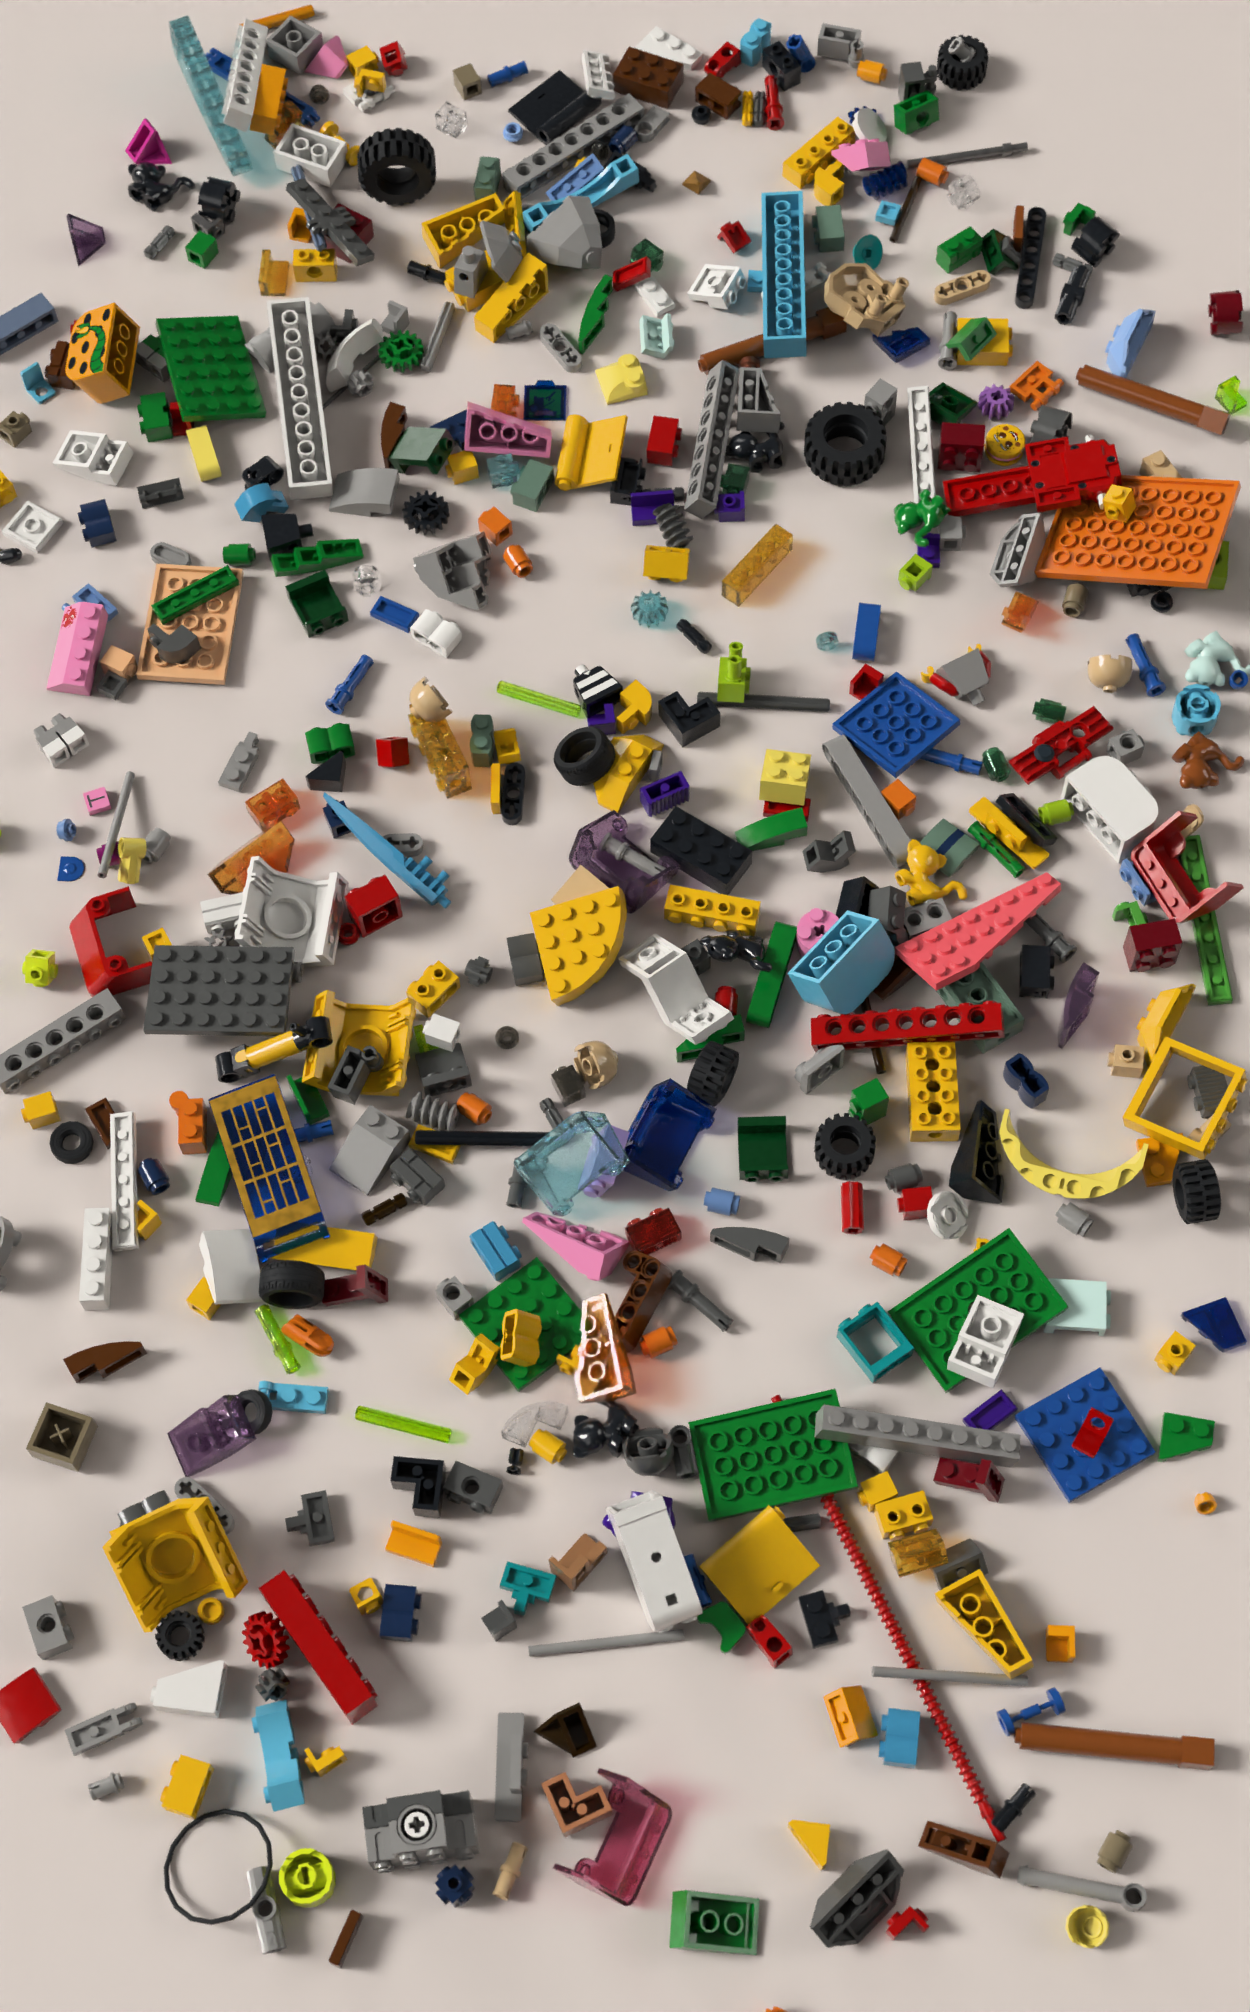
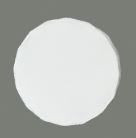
M862 108L854 114L853 128L859 140L879 138V142H885L887 138L885 125L873 110Z
M942 1191L935 1194L929 1201L927 1208V1220L931 1230L936 1236L944 1240H952L962 1236L968 1225L966 1224V1218H969L966 1203L957 1193Z

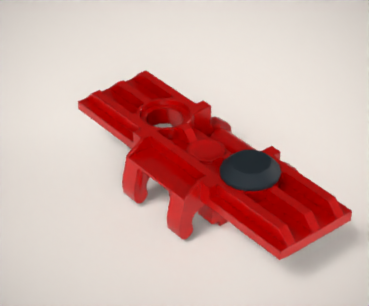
M1093 706L1071 721L1064 723L1059 720L1036 735L1032 740L1033 745L1010 759L1009 764L1028 785L1049 771L1060 780L1066 772L1083 761L1091 760L1092 754L1087 747L1111 732L1114 727ZM1080 729L1084 731L1085 736L1076 737L1073 731ZM1066 750H1069L1070 753L1074 751L1078 753L1075 757L1058 766L1059 760L1057 758Z

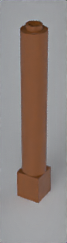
M829 307L817 310L816 316L806 319V341L820 336L825 340L845 333L847 323L843 321L844 317L832 312ZM763 334L700 355V360H698L700 371L708 375V371L721 360L736 366L740 364V360L744 357L753 356L759 358L764 356Z
M1085 365L1083 368L1080 367L1076 375V380H1078V385L1176 418L1220 435L1224 434L1231 413L1170 394L1089 365Z
M1021 1722L1020 1727H1015L1014 1743H1018L1019 1749L1173 1764L1178 1765L1180 1768L1211 1770L1214 1767L1215 1739L1192 1736L1177 1738Z

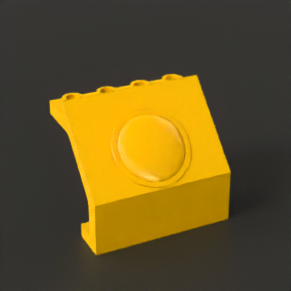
M328 989L316 995L312 1017L325 1016L329 1018L333 1042L327 1047L307 1049L302 1083L330 1092L328 1089L329 1082L347 1046L357 1048L361 1052H364L363 1049L366 1046H372L381 1054L384 1059V1066L378 1072H370L360 1095L399 1096L400 1089L404 1088L407 1081L406 1068L410 1059L409 1047L413 1038L412 1026L416 1016V1000L406 998L394 1005L384 1006L345 1003L334 999L335 992Z
M209 1497L182 1498L166 1504L110 1531L111 1538L102 1547L144 1632H152L160 1623V1620L165 1618L170 1611L217 1589H223L227 1598H235L248 1583Z

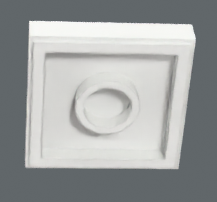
M27 501L2 530V533L5 537L38 554L62 526L63 521L58 516Z

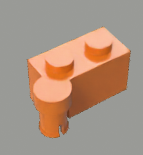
M183 1091L172 1093L169 1102L178 1116V1144L183 1155L207 1153V1108L203 1098L189 1099Z

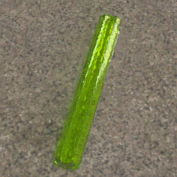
M499 681L497 685V692L499 694L572 717L580 715L581 706L579 704L505 681Z
M358 1406L355 1412V1418L359 1421L444 1443H449L452 1436V1430L449 1428L364 1406Z

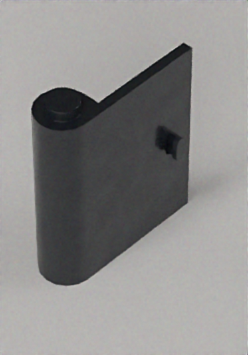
M559 70L509 108L508 112L543 144L548 145L602 104V98L596 99L587 95V90L584 92Z

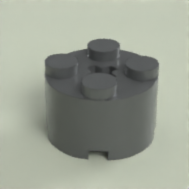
M1041 405L1038 420H1034L1031 425L1030 432L1034 433L1031 443L1067 437V431L1072 427L1073 414L1065 410Z

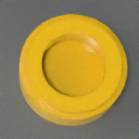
M213 1597L206 1598L198 1606V1616L203 1623L215 1625L222 1620L224 1607L218 1599Z

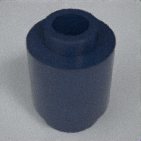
M623 126L610 139L609 149L611 152L617 151L622 155L625 154L638 140L635 129L630 126Z
M147 1158L139 1164L140 1167L137 1172L147 1190L151 1191L153 1195L161 1194L170 1187L169 1177L158 1159Z

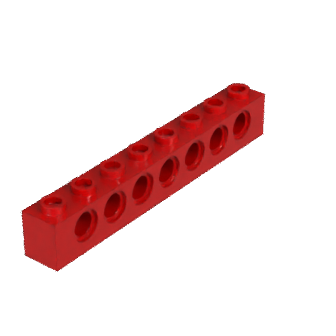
M985 1001L979 1005L961 1003L959 1006L954 1007L937 1005L935 1008L929 1009L913 1007L911 1010L905 1011L894 1008L880 1013L870 1010L865 1011L864 1014L856 1015L854 1013L841 1014L840 1016L821 1014L817 1018H811V1045L815 1053L821 1048L833 1045H842L845 1050L905 1046L908 1042H955L1005 1038L1003 1008L1001 1003L996 1001ZM978 1016L984 1017L983 1022L973 1023L974 1018ZM954 1018L960 1019L957 1025L949 1024ZM930 1020L937 1021L933 1027L925 1026ZM906 1022L913 1023L909 1029L901 1028ZM882 1024L889 1025L888 1029L885 1031L878 1030L879 1026ZM858 1026H865L863 1032H854ZM842 1028L839 1034H831L833 1029Z

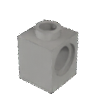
M1134 729L1110 738L1106 751L1110 757L1118 759L1125 765L1141 758L1145 744L1142 737L1137 735Z
M456 1276L450 1280L448 1278L443 1280L437 1286L438 1289L435 1290L437 1299L454 1320L459 1318V1314L474 1304L473 1297ZM453 1292L460 1294L455 1300L447 1298Z

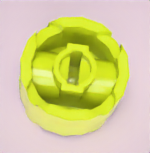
M304 1848L290 1853L283 1866L281 1865L279 1884L283 1893L295 1905L303 1908H313L325 1903L333 1895L336 1885V1873L332 1863L321 1852L312 1848Z

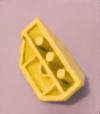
M645 734L613 737L610 742L615 749L614 763L605 776L593 783L598 804L616 814L621 811L648 771L654 750L661 751L664 747V744Z
M1188 984L1161 991L1157 999H1151L1146 1009L1149 1011L1147 1018L1142 1016L1136 1028L1139 1030L1137 1041L1140 1047H1144V1059L1148 1068L1165 1036L1170 1038L1194 994L1196 985Z

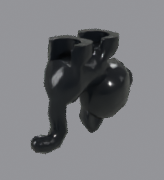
M142 162L138 165L130 164L128 166L129 174L134 183L128 186L129 196L136 202L144 199L145 206L152 211L170 201L181 185L185 184L189 189H194L195 183L187 177L177 178L171 186L159 183L166 172L165 166L162 165L156 166L153 163Z
M780 422L779 430H783L785 425L783 422ZM742 431L731 439L726 447L725 456L739 460H749L750 471L759 473L763 470L762 465L764 462H768L771 468H780L782 466L783 444L777 433L766 432L770 438L763 443H758L757 438L752 436L750 432Z
M730 930L727 936L719 935L712 937L708 935L699 941L701 945L707 947V951L713 959L731 962L739 958L749 962L756 970L764 972L772 970L771 964L762 962L765 958V948L763 946V938L760 936H751L749 939H746L739 930Z
M603 1380L597 1384L592 1392L596 1403L608 1407L606 1422L603 1424L596 1418H589L584 1415H578L574 1419L573 1443L575 1446L573 1447V1456L576 1458H585L589 1454L596 1453L605 1444H608L611 1454L618 1458L623 1453L622 1436L624 1435L631 1439L635 1436V1432L639 1430V1425L636 1424L638 1419L633 1417L624 1405L617 1403L612 1398L603 1396L602 1393L609 1388L607 1381Z

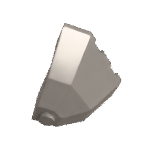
M567 196L562 201L563 204L557 210L552 211L542 221V224L526 238L527 253L529 252L542 262L575 268L600 269L602 242L600 225L588 196Z
M484 531L439 546L413 558L414 569L418 573L420 580L437 597L474 610L488 604L485 586L489 585L490 570L486 569L487 560H491V550Z

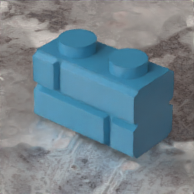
M492 1221L482 1229H478L470 1234L472 1246L495 1281L501 1280L521 1267L520 1258L522 1255L516 1245L510 1246L507 1241L509 1235L502 1225L498 1227L495 1221Z

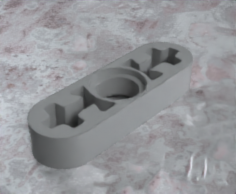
M543 325L540 328L541 342L567 372H578L582 368V357L556 325ZM559 345L566 347L564 351H557L555 348Z
M190 1477L179 1479L174 1487L177 1497L179 1499L192 1498L188 1493L182 1495V1487L184 1485L186 1487L192 1485L190 1488L196 1495L195 1498L209 1497L216 1514L222 1520L227 1517L226 1522L228 1525L225 1528L223 1527L226 1535L229 1534L235 1525L232 1515L194 1479Z

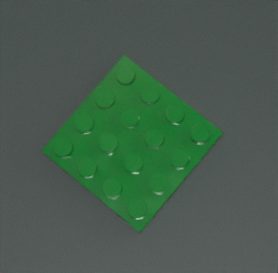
M537 1257L459 1314V1319L474 1337L482 1333L499 1348L503 1338L502 1323L505 1312L519 1309L540 1316L542 1331L538 1338L540 1355L536 1364L523 1367L503 1361L500 1358V1350L495 1358L498 1360L496 1365L518 1392L556 1365L558 1354L564 1357L568 1356L576 1344L580 1345L583 1339L589 1340L597 1334L596 1328Z

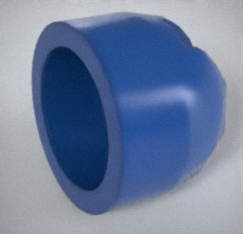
M1241 670L1234 671L1229 677V685L1235 690L1244 688L1248 683L1247 674ZM1240 677L1242 681L1236 684L1234 681Z

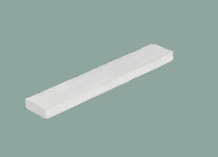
M929 386L907 388L914 503L921 501L919 493L923 489L931 492V498L936 495Z
M134 1111L110 1114L112 1249L115 1252L139 1249L137 1230L136 1114Z

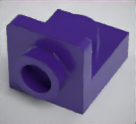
M928 533L923 539H928L929 545L927 547L917 545V555L932 564L933 568H939L940 534Z

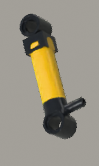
M325 1016L312 1017L303 1026L294 1022L290 1024V1031L252 1046L243 1044L230 1049L231 1052L218 1054L215 1057L218 1081L222 1083L236 1082L241 1079V1075L249 1077L260 1072L261 1067L310 1048H323L331 1045L333 1040L329 1018Z

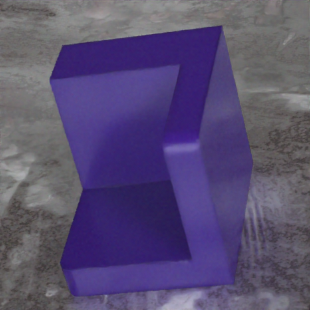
M613 703L604 704V714H596L588 718V727H596L606 735L616 734Z

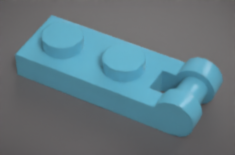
M269 1381L259 1382L258 1390L263 1392L268 1398L270 1393H277L276 1400H270L272 1410L326 1414L328 1387L281 1384Z

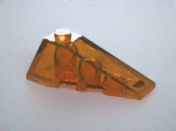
M604 1293L583 1300L580 1331L582 1332L581 1347H578L577 1353L580 1357L578 1370L575 1372L579 1403L615 1401L636 1394L633 1371L608 1295Z

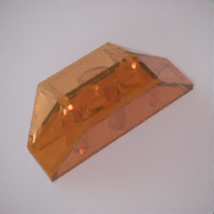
M279 821L223 859L207 875L220 893L229 895L241 893L246 885L247 870L251 857L260 856L274 870L287 873L295 839L283 822Z

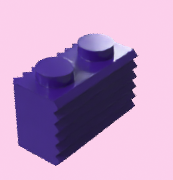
M682 771L640 788V801L649 817L656 816L657 813L660 814L661 811L664 812L669 808L672 809L677 804L681 805L685 801L689 802L690 786Z

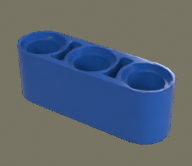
M859 603L852 659L874 662L881 605Z

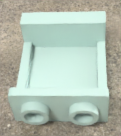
M1047 1278L1068 1305V1309L1045 1324L1044 1333H1054L1055 1329L1094 1331L1098 1332V1336H1104L1106 1329H1110L1111 1315L1106 1314V1307L1111 1302V1291L1107 1290V1282Z

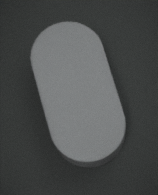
M159 542L153 545L150 550L152 560L156 564L191 566L190 555L186 551L170 544Z

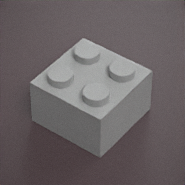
M289 16L266 40L268 55L272 60L301 74L323 47L322 33Z

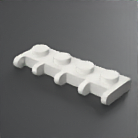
M583 50L582 63L587 95L593 98L614 99L616 97L613 90L614 83L611 82L613 76L609 72L611 70V65L608 63L610 61L609 55Z

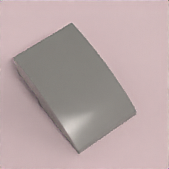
M363 468L339 473L336 478L329 512L371 517L372 512L391 515L400 481L398 469Z

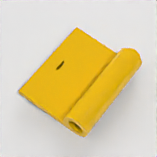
M574 414L568 416L557 466L555 485L560 490L569 491L616 481L628 417L623 415L589 423L581 415Z
M767 1506L699 1566L747 1624L751 1623L761 1614L765 1615L820 1566L783 1520L786 1516L777 1506L774 1508Z

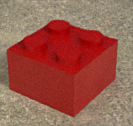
M385 874L371 879L368 884L360 888L352 889L344 896L349 917L359 929L362 938L403 917L399 895Z

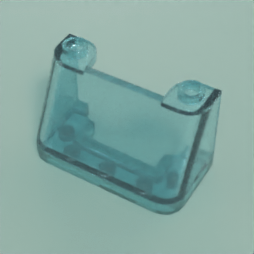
M580 1111L565 1119L519 1156L513 1164L518 1174L553 1215L562 1217L572 1211L571 1208L574 1206L572 1198L601 1175L616 1176L624 1170L623 1167L630 1163V1160L605 1113Z

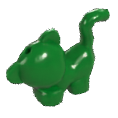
M923 489L919 493V499L921 500L919 503H900L894 508L895 522L900 535L905 534L910 529L921 526L924 522L925 525L915 534L914 538L915 544L920 547H927L929 545V540L923 539V537L930 533L933 528L938 527L951 510L943 504L944 499L941 496L935 495L931 498V492L927 489Z

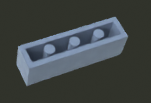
M42 293L31 297L29 300L0 316V355L59 322L55 308Z

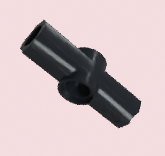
M1079 265L1074 267L1068 283L1064 284L1060 303L1054 317L1059 324L1066 325L1072 323L1077 308L1082 304L1085 288L1091 271L1086 266Z

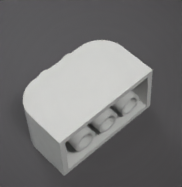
M1110 756L1093 758L1068 774L1065 778L1061 800L1066 799L1068 803H1072L1075 816L1118 864L1131 856L1132 849L1153 832L1158 816L1157 802L1152 796L1151 791L1137 780L1136 774L1132 770H1128L1118 759Z

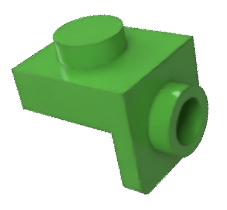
M1137 901L1120 903L1115 907L1112 915L1114 921L1127 918L1130 926L1148 923L1147 916L1144 912H1141Z

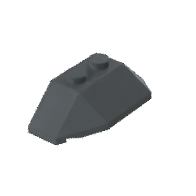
M886 1849L856 1860L817 1899L810 1928L827 1948L858 1944L896 1905L904 1869L891 1852Z

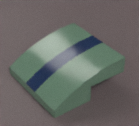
M944 818L920 841L922 845L931 847L938 854H942L947 858L946 864L938 870L949 878L962 868L965 860L976 852L980 845Z

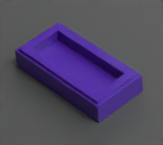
M1001 1389L964 1417L962 1421L967 1427L993 1430L1014 1414L1018 1408Z

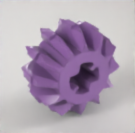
M994 383L991 388L986 386L979 395V410H982L983 416L989 415L990 420L996 417L999 421L1001 416L1007 418L1009 412H1012L1014 407V394H1011L1010 388L1004 389L1003 384L1000 387H996Z

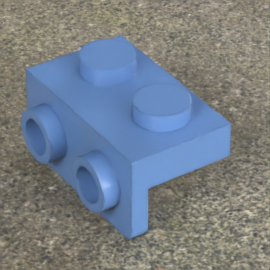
M1127 858L1122 860L1119 871L1120 876L1132 888V894L1135 899L1140 900L1143 906L1156 901V898L1133 862Z

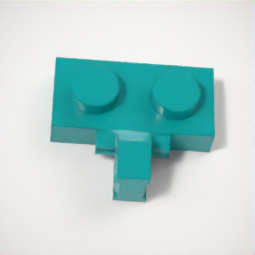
M507 1561L500 1582V1589L513 1592L511 1597L516 1599L513 1609L515 1610L514 1614L524 1616L528 1603L534 1604L535 1599L545 1602L550 1601L557 1577L550 1573Z

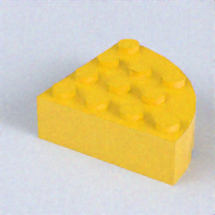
M619 886L530 912L551 1001L557 1006L570 1002L584 994V991L604 977L614 963L622 946L627 919L625 894Z

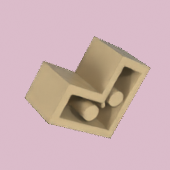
M1162 450L1142 460L1139 472L1141 476L1182 478Z

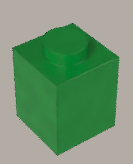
M198 231L185 247L188 261L204 269L219 253L216 239L212 235Z

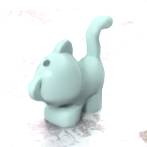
M1217 631L1207 635L1203 641L1201 639L1195 640L1184 651L1188 657H1197L1190 662V667L1185 674L1188 682H1196L1206 686L1213 684L1223 686L1225 684V676L1217 662H1230L1235 671L1241 670L1247 676L1250 675V664L1246 668L1242 667L1239 659L1234 654L1233 647Z

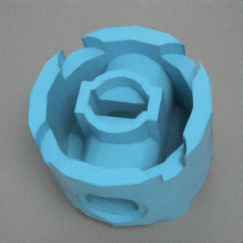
M1194 684L1183 688V691L1178 693L1172 710L1171 718L1176 731L1180 735L1194 736L1198 731L1203 735L1210 734L1220 712L1221 702L1216 692L1210 691V688L1206 685Z

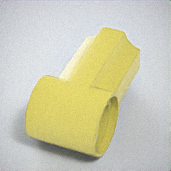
M121 837L119 839V882L126 884L139 883L141 860L145 858L147 848L144 838Z

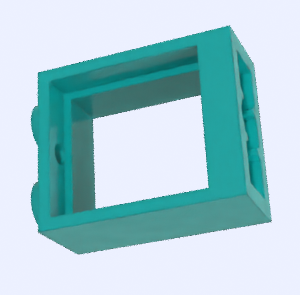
M878 1301L872 1306L867 1304L862 1307L858 1312L859 1315L852 1320L849 1317L842 1321L837 1331L839 1341L872 1383L910 1358L914 1347ZM875 1318L897 1345V1348L871 1366L848 1336Z

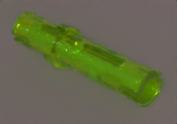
M264 1304L255 1310V1314L272 1343L273 1353L276 1357H279L287 1374L295 1373L301 1368V1365L292 1351L293 1346L291 1342L287 1341L281 1332V1328L273 1316L269 1305Z

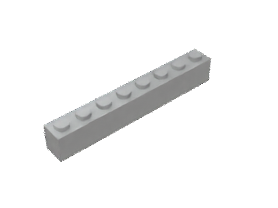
M823 1405L816 1413L814 1438L981 1463V1459L991 1460L996 1466L1009 1468L1020 1459V1435L831 1405Z

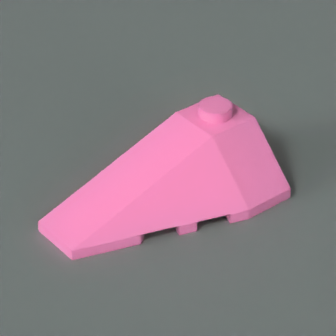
M534 1212L524 1217L522 1221L573 1268L594 1281H600L611 1275L629 1246V1241L602 1230L600 1234L586 1231L587 1226L581 1224L579 1226L565 1225L566 1221L564 1219L540 1212Z

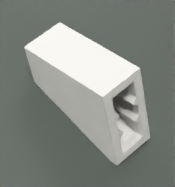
M218 1660L158 1679L157 1686H153L150 1696L153 1707L157 1711L219 1718L228 1665L225 1661Z

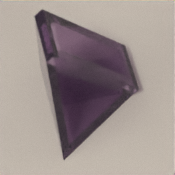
M68 214L66 217L79 267L106 243L104 231L101 226Z

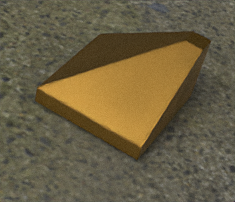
M694 170L682 185L699 195L711 180Z

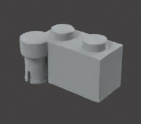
M822 23L818 37L817 55L846 60L850 67L858 68L859 62L861 60L864 61L861 30Z

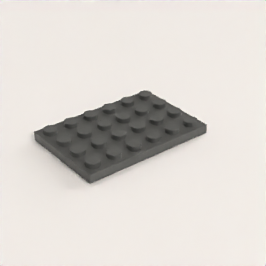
M155 945L143 1031L145 1034L278 1036L285 1033L295 956L294 948Z

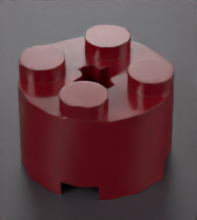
M1239 290L1210 293V304H1208V317H1212L1210 334L1242 333L1243 321L1239 322V320H1241L1243 304Z

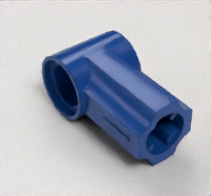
M793 34L788 37L786 46L791 55L801 65V72L811 71L815 67L816 61L802 36Z

